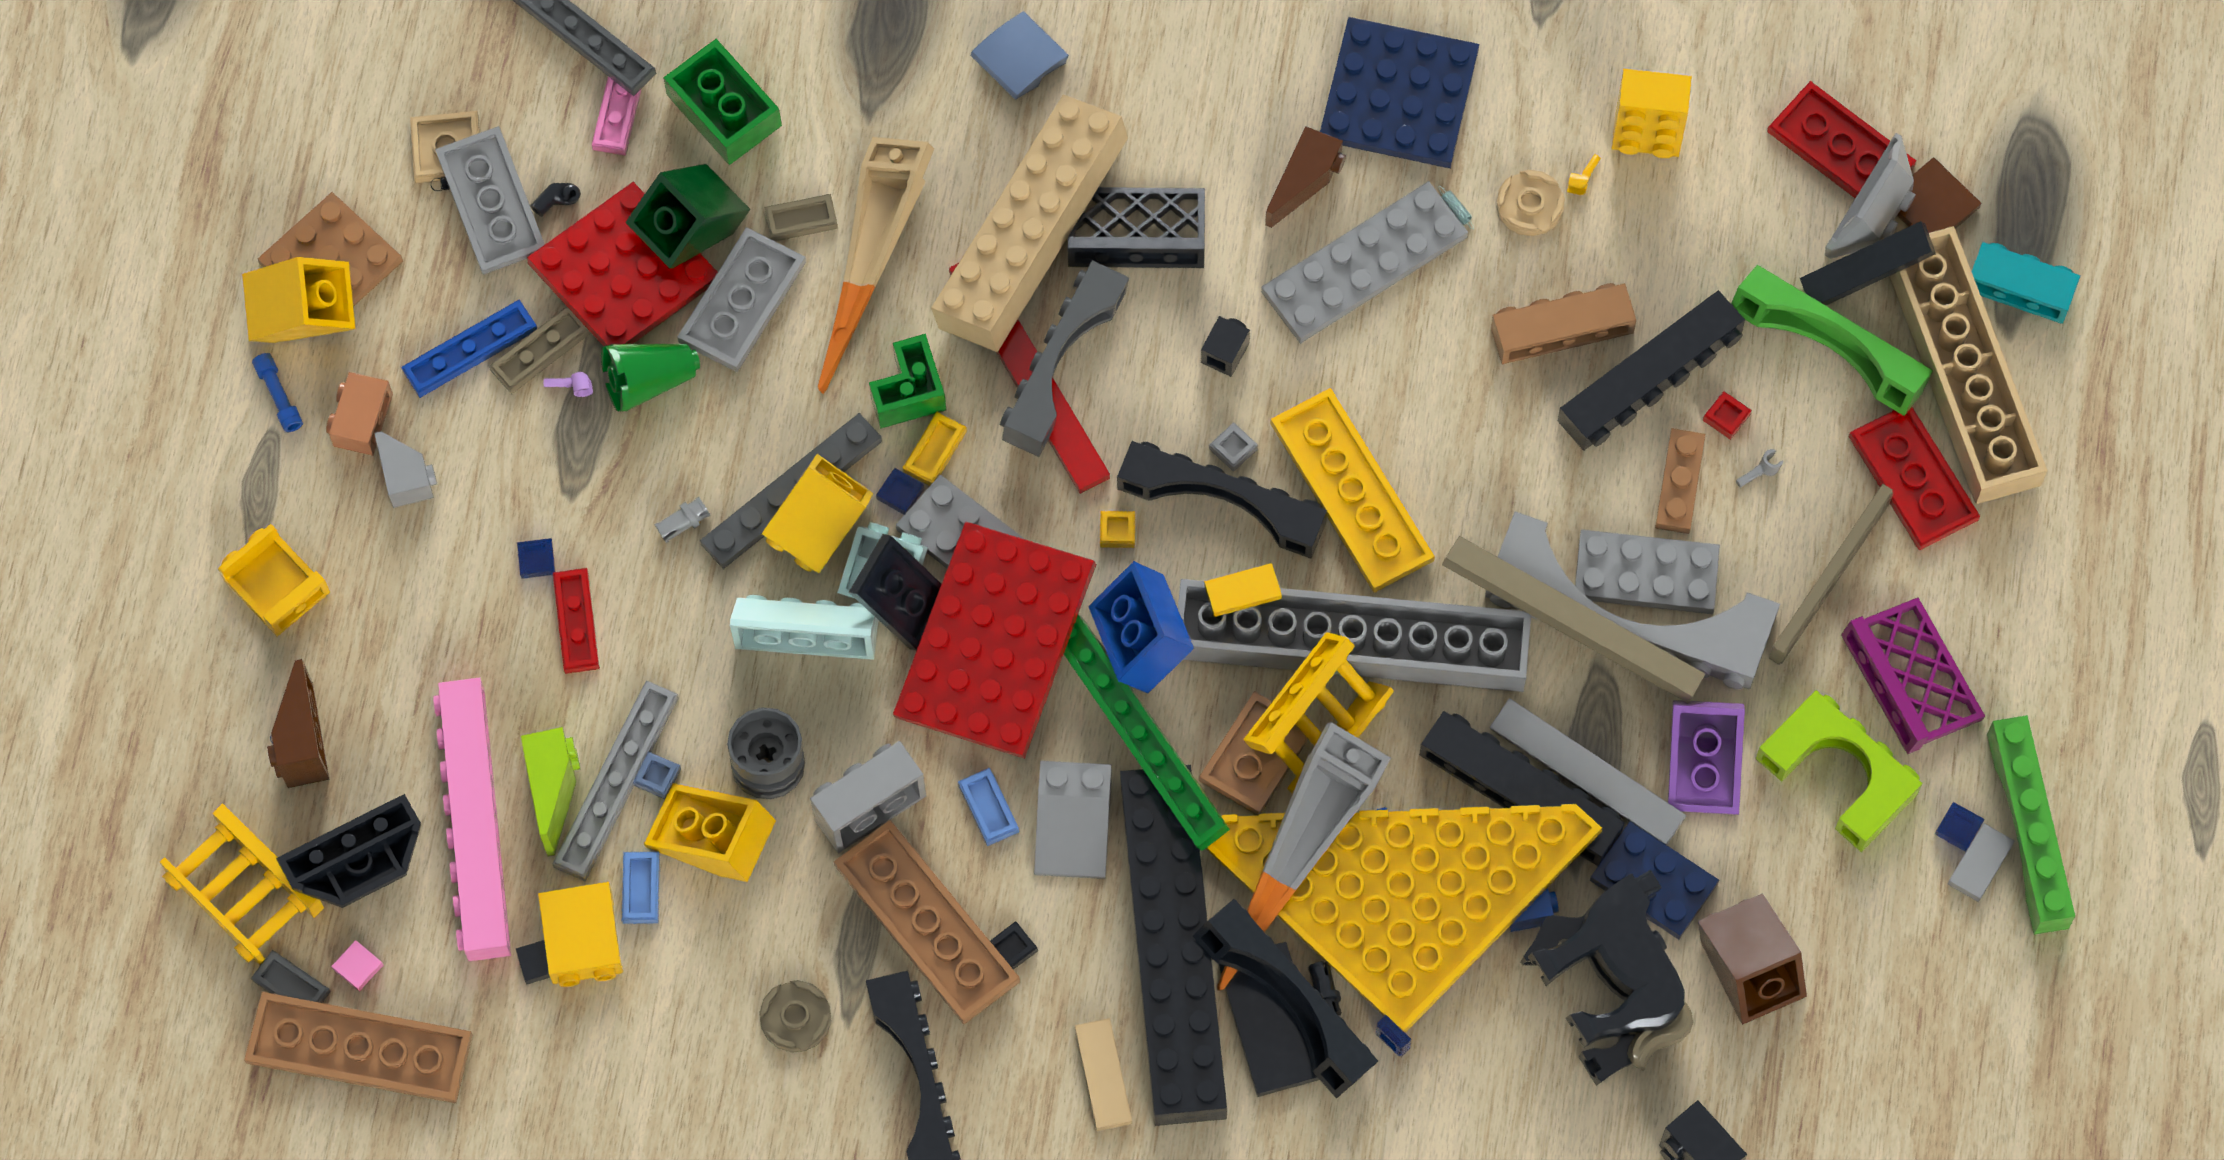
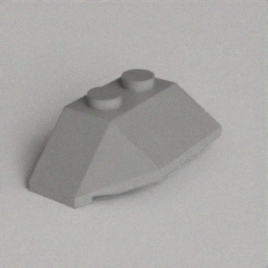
M1895 133L1826 245L1825 256L1832 259L1852 254L1892 235L1898 225V222L1894 221L1900 210L1906 212L1916 196V194L1912 193L1914 179L1901 135Z

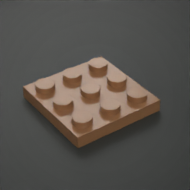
M333 192L326 196L258 258V262L262 267L295 257L349 262L353 307L403 262L402 256Z

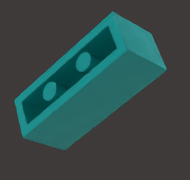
M1983 241L1972 269L1974 280L1982 297L2063 324L2081 276L2073 273L2071 269L2065 266H2052L2041 262L2039 258L2033 255H2020L2009 251L2001 244H1988Z

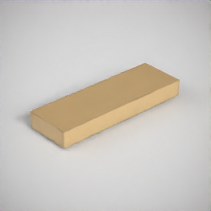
M1110 1018L1075 1025L1096 1130L1101 1131L1132 1124Z

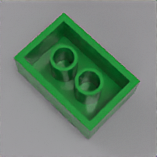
M717 39L710 42L663 77L667 96L728 165L732 164L782 126L778 106Z

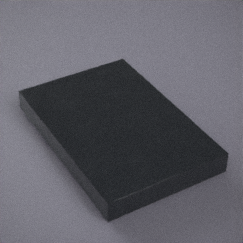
M882 534L849 593L909 649L917 651L942 583L891 535Z

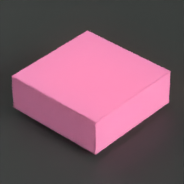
M355 940L331 967L360 992L383 967V963Z

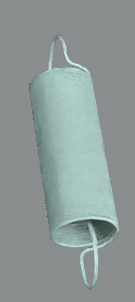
M1445 191L1441 196L1462 225L1468 224L1472 219L1471 214L1451 191Z

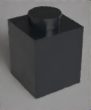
M1219 316L1201 349V363L1232 377L1250 343V329H1247L1246 325L1237 319H1225Z

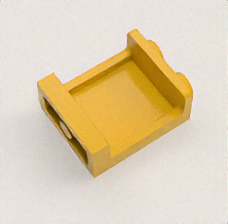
M272 524L268 525L265 529L261 528L255 531L250 536L248 543L239 551L230 552L218 568L223 580L276 637L330 593L325 579L317 571L313 572L279 536Z
M609 882L538 893L548 971L553 984H559L561 987H571L580 984V980L594 978L596 981H608L614 979L616 974L623 973L613 908V892Z

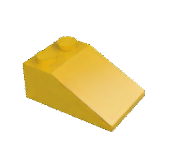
M672 783L644 845L651 850L715 875L748 882L776 820L757 800Z

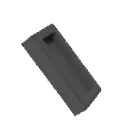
M274 950L269 953L251 977L253 982L269 993L323 1003L331 992L329 988Z

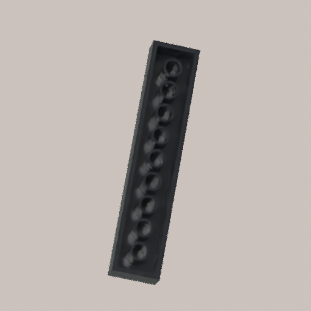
M1190 764V765H1186V767L1189 769V771H1190L1191 774H1192L1191 764ZM1143 769L1120 771L1155 1126L1225 1120L1227 1119V1102L1211 956L1193 937L1207 922L1200 849L1196 847Z

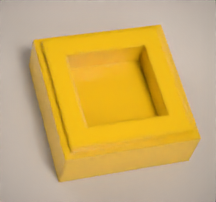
M1100 511V548H1135V511Z

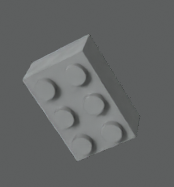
M898 741L892 746L891 744H886L880 747L873 754V758L863 765L861 763L852 765L844 772V777L835 783L827 782L815 790L814 796L810 800L815 822L836 852L840 853L925 798L924 775L902 743Z

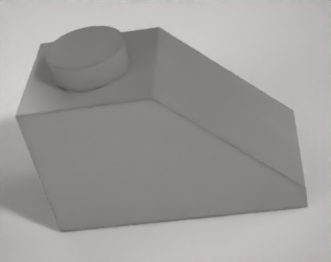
M381 431L374 433L388 495L393 508L434 498L431 486L437 485L433 465L426 466L421 453Z

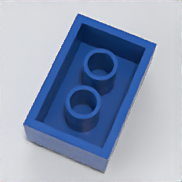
M1135 561L1088 606L1118 681L1147 694L1194 649L1164 575Z

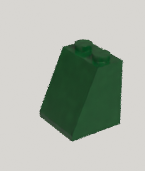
M707 164L660 172L625 223L671 269L733 235L751 209Z

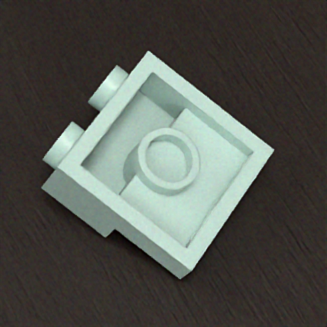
M869 522L868 528L858 526L837 593L854 598L849 591L882 534L888 535V527ZM902 532L901 538L892 536L923 565L928 547L920 545L922 538Z

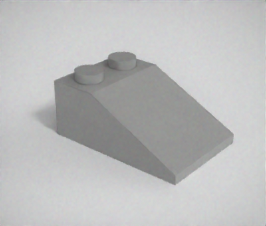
M1040 761L1034 875L1106 878L1112 782L1111 764Z

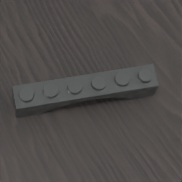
M1093 260L1087 271L1081 270L1073 285V288L1076 289L1072 299L1066 297L1058 315L1062 318L1058 326L1054 324L1050 326L1044 339V343L1047 344L1044 352L1037 351L1029 368L1030 371H1033L1029 380L1022 379L1015 393V398L1018 400L1014 408L1008 406L1002 416L1000 426L1004 427L1003 441L1040 457L1054 430L1057 416L1052 397V377L1056 367L1067 349L1078 338L1094 327L1113 319L1126 294L1129 277Z

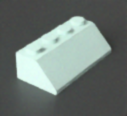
M749 595L746 598H737L730 619V628L735 649L874 660L878 619L861 603H853L850 606H838L836 603L827 600H820L816 604L802 603L801 600L796 598H782L781 601L767 600V598L760 595Z

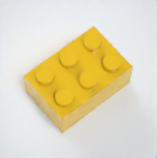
M1623 68L1615 112L1612 149L1629 155L1640 152L1653 154L1658 158L1679 157L1689 110L1692 76Z

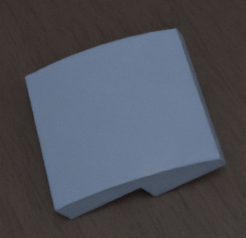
M1023 11L984 39L972 50L970 56L1016 100L1038 87L1042 77L1066 64L1069 55Z

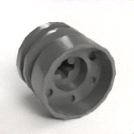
M762 707L746 712L735 721L729 731L727 746L734 780L745 793L761 799H774L785 796L796 788L804 774L805 758L799 726L790 715L778 709Z

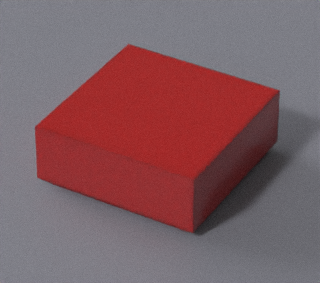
M1723 391L1706 412L1703 421L1731 440L1751 415L1752 410Z

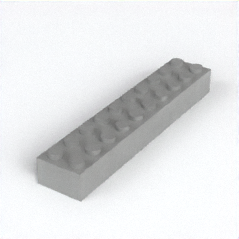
M1181 579L1178 611L1194 646V649L1183 660L1297 670L1324 634L1329 632L1348 637L1355 647L1347 656V661L1361 677L1524 692L1531 615L1524 611L1280 588L1282 599L1214 617L1204 587V581Z

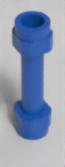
M263 353L256 356L252 360V364L259 379H264L279 411L277 417L284 432L289 433L302 427L303 421L296 406H291L276 374L278 368L270 353Z

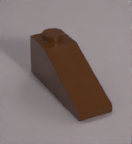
M1305 126L1268 205L1265 226L1270 228L1275 226L1329 184L1334 172L1337 174L1341 172L1346 159V155L1342 154L1343 140Z

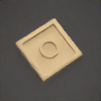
M478 111L410 117L415 183L431 182L434 178L445 177L435 149L480 133Z

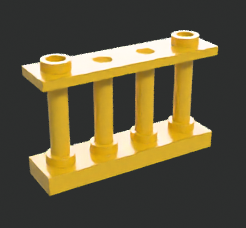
M1326 632L1243 739L1251 749L1271 755L1275 752L1296 775L1287 788L1291 793L1295 790L1304 763L1284 742V739L1293 726L1296 725L1314 746L1316 745L1322 733L1305 715L1307 708L1315 698L1336 719L1337 726L1359 738L1376 714L1384 708L1386 701L1394 692L1390 686L1371 681L1366 683L1349 664L1347 656L1355 646L1348 637ZM1336 671L1358 694L1347 711L1326 688L1327 682Z
M222 803L212 813L218 823L214 827L216 831L178 867L175 868L164 857L160 861L166 872L162 877L176 892L182 888L237 943L234 949L246 962L249 963L254 959L261 965L265 958L258 949L297 912L302 914L306 910L315 918L324 907L319 899L292 890L276 860L278 857ZM234 839L242 847L239 850L240 855L199 891L186 878L225 841L230 843ZM258 863L266 871L263 874L264 878L223 915L210 901L249 865L254 866ZM282 886L290 894L287 897L288 902L247 939L234 925L274 888L278 890Z

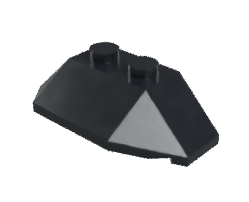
M403 794L276 858L292 890L344 908L407 876L421 828V822L406 795Z

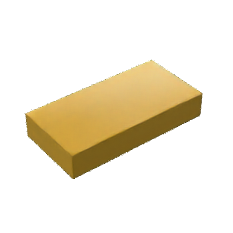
M936 412L904 464L903 472L930 486L942 474L966 434L967 427Z
M1272 563L1204 581V587L1214 617L1282 599Z

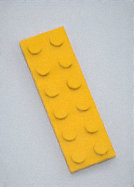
M1331 388L1271 418L1270 424L1318 503L1323 509L1327 510L1329 521L1374 593L1434 562L1435 556Z

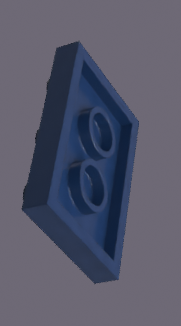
M1630 821L1591 875L1590 881L1604 891H1607L1631 873L1637 878L1651 870L1661 885V890L1656 892V896L1649 900L1650 904L1646 911V918L1679 940L1718 885L1719 879Z

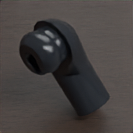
M552 183L536 198L530 207L536 214L543 217L553 205L575 204L579 200L581 192L572 183Z

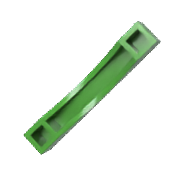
M1756 265L1738 286L1731 304L1746 321L1756 327L1794 332L1832 349L1859 372L1868 384L1875 399L1903 416L1922 395L1933 372L1932 369L1759 265Z
M2028 715L1995 720L1988 730L1987 738L1994 768L2004 788L2015 826L2023 869L2026 904L2033 934L2069 929L2076 916Z

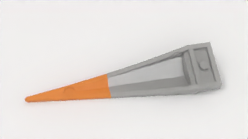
M1332 722L1326 724L1311 754H1308L1247 909L1251 918L1264 932L1334 839L1373 792L1391 759ZM1228 966L1224 967L1217 985V991L1225 989L1237 972L1236 969Z

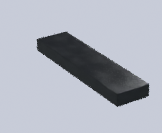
M1920 221L1801 277L1800 280L1807 295L1824 305H1829L1936 255L1926 224Z

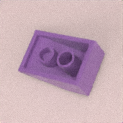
M1673 700L1668 803L1682 812L1739 815L1745 716L1744 704L1690 701L1688 704L1683 700Z

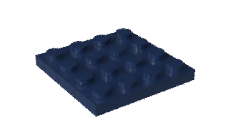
M1348 17L1320 132L1343 140V146L1451 169L1480 44Z

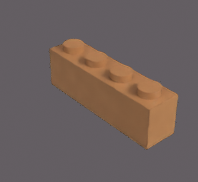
M1607 283L1599 286L1594 291L1586 293L1573 291L1564 295L1563 298L1552 301L1540 299L1532 302L1530 306L1518 309L1516 307L1503 308L1497 314H1493L1491 330L1501 364L1503 365L1634 334L1636 316L1626 284L1615 285L1614 283Z

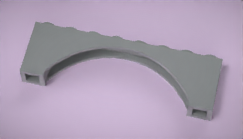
M1514 512L1498 558L1705 673L1704 678L1712 676L1723 680V683L1730 688H1746L1750 690L1780 606L1779 603L1747 592L1745 599L1729 610L1694 623L1657 626L1623 619L1593 603L1568 579L1550 547L1546 535L1547 522ZM1486 590L1485 597L1489 598L1495 605L1509 608L1510 606L1517 608Z

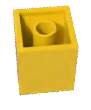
M295 257L242 274L249 341L278 343L356 329L349 262Z
M816 454L762 534L767 537L766 542L772 548L780 552L786 550L796 557L794 561L801 568L808 572L814 570L820 573L865 510L874 493L819 454Z

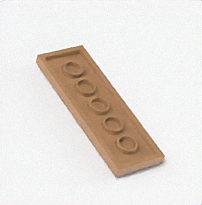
M891 820L833 861L836 869L963 1025L1021 982L1017 973Z
M262 992L244 1061L250 1065L456 1104L473 1034L471 1031Z

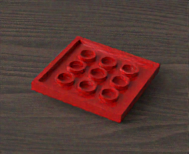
M634 181L527 257L528 265L603 346L610 344H634L705 292L718 273L701 253L670 269L625 223L645 194Z

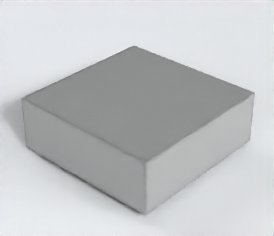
M1233 422L1209 444V449L1234 472L1258 450V444Z

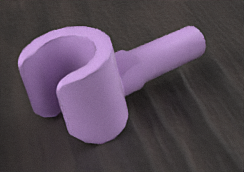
M583 372L574 373L571 378H545L543 382L544 387H573L574 395L577 397H585L593 393L591 380Z

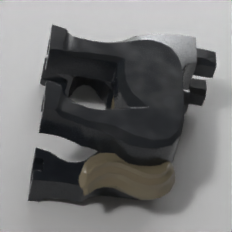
M1651 870L1637 878L1631 873L1600 895L1582 917L1548 916L1543 921L1534 942L1520 962L1522 966H1539L1543 973L1541 979L1545 986H1547L1562 973L1588 958L1600 980L1612 993L1624 1000L1619 1008L1610 1013L1594 1015L1581 1011L1566 1017L1571 1027L1575 1025L1581 1035L1579 1041L1584 1048L1601 1039L1618 1037V1042L1611 1048H1592L1582 1051L1579 1055V1059L1596 1086L1612 1074L1631 1064L1644 1071L1653 1053L1658 1049L1681 1042L1691 1032L1693 1025L1692 1012L1684 1001L1685 990L1676 969L1664 951L1667 949L1666 943L1657 930L1652 932L1647 924L1646 911L1650 904L1649 900L1656 896L1655 893L1661 890V885Z

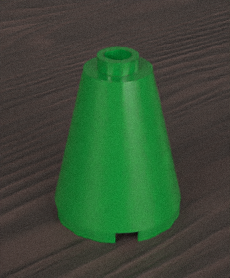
M610 344L602 347L601 350L602 371L608 372L610 382L605 383L607 392L615 410L620 412L628 411L694 378L696 370L700 369L698 353L695 349L691 350L688 344Z

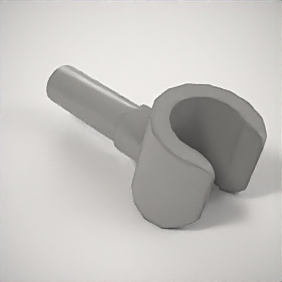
M1767 450L1758 466L1736 480L1738 486L1742 487L1763 474L1767 476L1776 475L1783 464V460L1776 465L1768 462L1774 456L1776 450Z

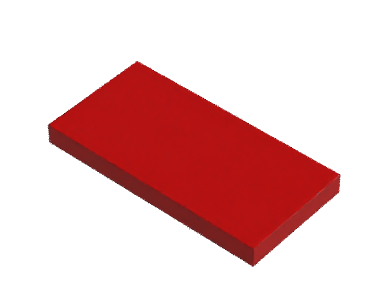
M1809 81L1769 125L1767 130L1770 135L1854 198L1859 194L1890 143L1889 139L1812 81ZM1907 154L1909 165L1912 170L1916 165L1917 160H1915L1913 157Z
M1913 407L1909 409L1905 416L1893 410L1849 433L1848 437L1879 487L1884 484L1893 489L1890 505L1918 550L1979 521L1980 514Z

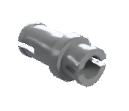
M699 497L689 504L684 502L680 505V510L661 522L654 524L666 543L691 526L695 529L700 525L699 521L710 516V513Z

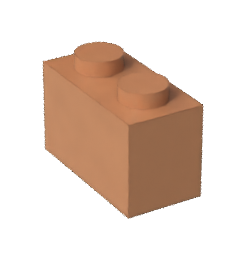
M352 372L348 373L346 382H341L338 387L336 413L330 414L326 426V432L329 434L334 447L374 455L377 446L374 433L382 430L393 396L389 381Z

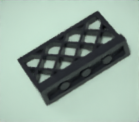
M1098 187L1092 197L1096 205L1088 212L1082 213L1068 236V267H1089L1093 260L1106 267L1204 268L1205 188ZM1115 199H1125L1131 205L1119 213L1109 204ZM1149 199H1159L1165 205L1157 212L1152 213L1143 204ZM1184 199L1198 200V206L1188 214L1177 204ZM1101 210H1105L1113 217L1104 227L1092 219ZM1136 210L1148 218L1137 228L1126 219ZM1170 210L1181 218L1171 228L1160 219ZM1085 223L1096 231L1091 237H1075V231ZM1118 224H1121L1130 233L1126 237H1113L1109 232ZM1155 224L1164 234L1160 237H1147L1143 232ZM1188 224L1198 232V238H1182L1177 232Z

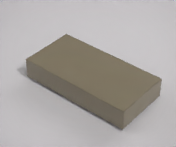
M831 194L764 207L770 237L773 241L838 229Z

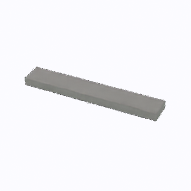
M649 681L645 682L553 862L554 868L583 881L587 880L634 787L633 781L648 751L652 752L679 698L677 693Z
M1510 698L1490 726L1491 730L1666 845L1686 818L1684 813Z

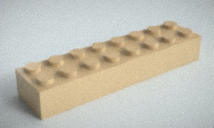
M1062 95L931 307L940 330L995 352L999 351L1126 143L1128 136L1122 116L1067 95Z
M1955 227L1931 232L1929 235L1936 255L1891 275L1890 279L1923 365L1933 370L1929 382L1975 504L2040 487L2048 470Z

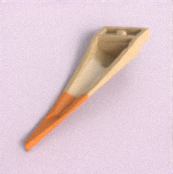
M872 137L861 164L854 224L844 281L826 358L818 383V389L822 394L828 388L926 182L923 176L934 151L929 142Z

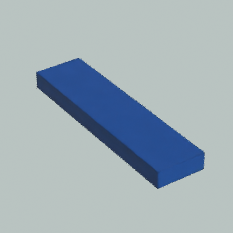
M519 299L401 367L402 372L418 397L421 398L529 336L537 329V325Z

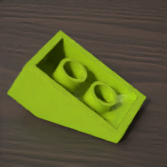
M563 727L521 736L539 833L548 857L555 855L576 786L574 770L581 769L573 737L566 738Z

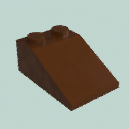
M302 659L295 660L271 732L273 745L267 746L271 767H274L277 778L283 777L288 788L330 780L314 686Z

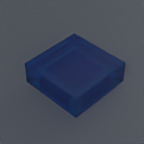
M894 468L876 494V498L905 515L924 490V484Z
M552 538L517 542L521 579L549 576L556 572Z
M1953 802L1937 828L1935 835L1966 852L1984 819Z
M1387 1015L1377 1022L1376 1035L1393 1052L1402 1057L1410 1049L1412 1039Z

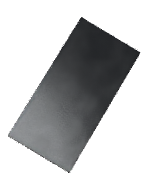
M1287 943L1275 944L1292 962ZM1217 963L1220 975H1222L1225 965ZM1237 970L1225 987V991L1257 1097L1318 1081L1319 1078L1312 1072L1310 1054L1304 1037L1292 1015L1270 990L1251 976Z

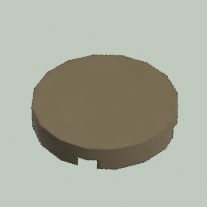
M800 980L790 981V983L780 984L772 988L763 999L759 1011L761 1029L767 1040L778 1049L792 1053L807 1051L817 1046L827 1035L831 1024L830 1005L824 993L813 984Z

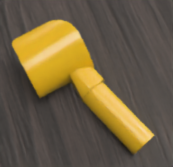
M1594 154L1582 175L1571 173L1567 192L1577 195H1584L1586 193L1591 173L1601 159L1598 155Z

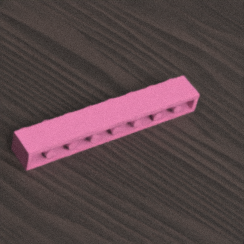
M481 678L438 683L439 695L433 696L436 717L441 716L442 728L437 729V741L439 750L445 749L446 761L440 762V773L442 782H448L449 794L443 795L445 815L451 816L452 828L446 829L449 850L454 849L455 861L450 862L449 865L452 883H458L459 895L453 896L455 917L461 916L462 929L456 930L458 950H464L468 961L511 956L485 689Z

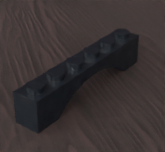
M1135 441L1131 442L1117 475L1118 490L1148 501L1164 496L1196 494L1207 495L1232 503L1255 517L1268 530L1280 548L1310 559L1313 557L1326 524L1327 510L1323 509L1315 501L1308 499L1303 501L1290 497L1284 490L1278 488H1271L1269 490L1258 486L1254 480L1248 477L1239 476L1236 478L1227 475L1217 466L1196 464L1186 455L1180 453L1168 454L1160 451L1158 446L1149 442H1141V444Z
M1235 899L1210 918L1193 935L1216 963L1232 967L1251 976L1270 990L1283 1003L1296 1021L1304 1037L1310 1054L1312 1072L1336 1099L1378 1062L1370 1049L1359 1040L1347 1026L1346 1022L1322 998L1319 991L1312 987L1299 972L1296 965L1289 961L1275 945L1272 938L1265 934L1251 918L1248 911L1242 908Z
M908 970L866 980L876 1025L890 1034L903 1048L914 1067L920 1085V1115L914 1136L906 1150L908 1160H961L958 1150L951 1151L948 1139L955 1137L951 1117H943L940 1104L947 1103L942 1081L935 1083L932 1070L938 1069L934 1047L927 1049L924 1036L930 1035L926 1014L918 1015L916 1002L922 1001L918 981L910 982Z

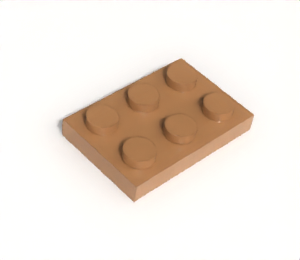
M1254 691L1200 774L1199 781L1259 815L1290 768L1275 752L1271 755L1251 749L1243 740L1272 703V701ZM1296 725L1293 726L1284 739V742L1297 756L1308 741V738Z

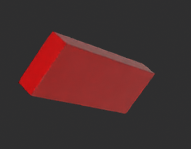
M581 568L553 572L564 672L569 674L600 669L588 569Z

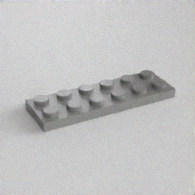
M1428 181L1263 285L1261 292L1301 344L1468 238V231Z

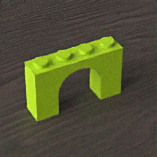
M1815 690L1759 747L1756 760L1782 782L1808 755L1817 750L1837 748L1856 757L1866 772L1867 789L1839 818L1835 830L1862 853L1918 795L1923 783L1919 781V775L1914 769L1908 765L1902 766L1893 758L1892 751L1880 741L1875 742L1866 734V729L1858 720L1846 717L1840 711L1839 705L1833 698L1828 695L1823 696Z

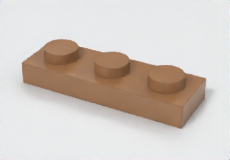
M1671 428L1656 518V529L1690 533L1706 434Z

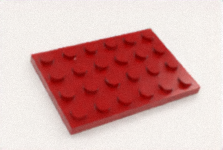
M965 521L893 716L906 722L1025 759L1097 564L1095 561Z

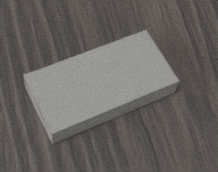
M1983 823L1951 876L1948 885L1979 902L2015 841Z

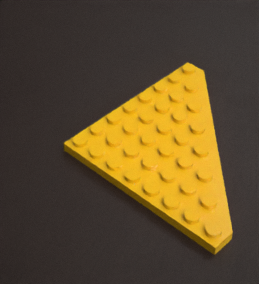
M1561 804V806L1556 807L1528 805L1490 809L1489 807H1462L1457 810L1429 808L1390 812L1388 810H1362L1353 815L1277 916L1404 1035L1602 832V827L1576 804ZM1263 813L1258 816L1222 815L1221 817L1230 830L1208 846L1206 850L1254 894L1285 813Z

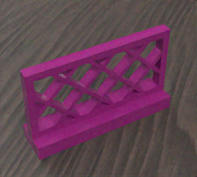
M1919 597L1865 619L1863 616L1853 619L1842 632L1843 640L1907 755L1920 750L1924 744L1978 723L1985 718V714ZM1911 610L1914 611L1920 622L1918 630L1899 623L1903 613ZM1880 624L1891 628L1888 642L1876 638L1870 627ZM1897 631L1915 638L1911 651L1893 644ZM1920 640L1933 645L1936 650L1935 659L1916 653ZM1890 652L1908 658L1905 672L1891 666L1888 661ZM1913 661L1931 667L1928 681L1910 674ZM1936 670L1950 675L1953 680L1951 689L1933 683ZM1907 682L1925 688L1922 701L1908 697L1905 691ZM1930 691L1948 697L1945 711L1926 704ZM1953 700L1966 704L1972 715L1962 718L1950 713ZM1924 712L1942 718L1938 729L1928 732L1921 720Z

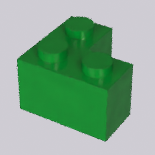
M926 333L893 342L894 359L899 374L869 382L870 396L880 429L946 410L945 393Z

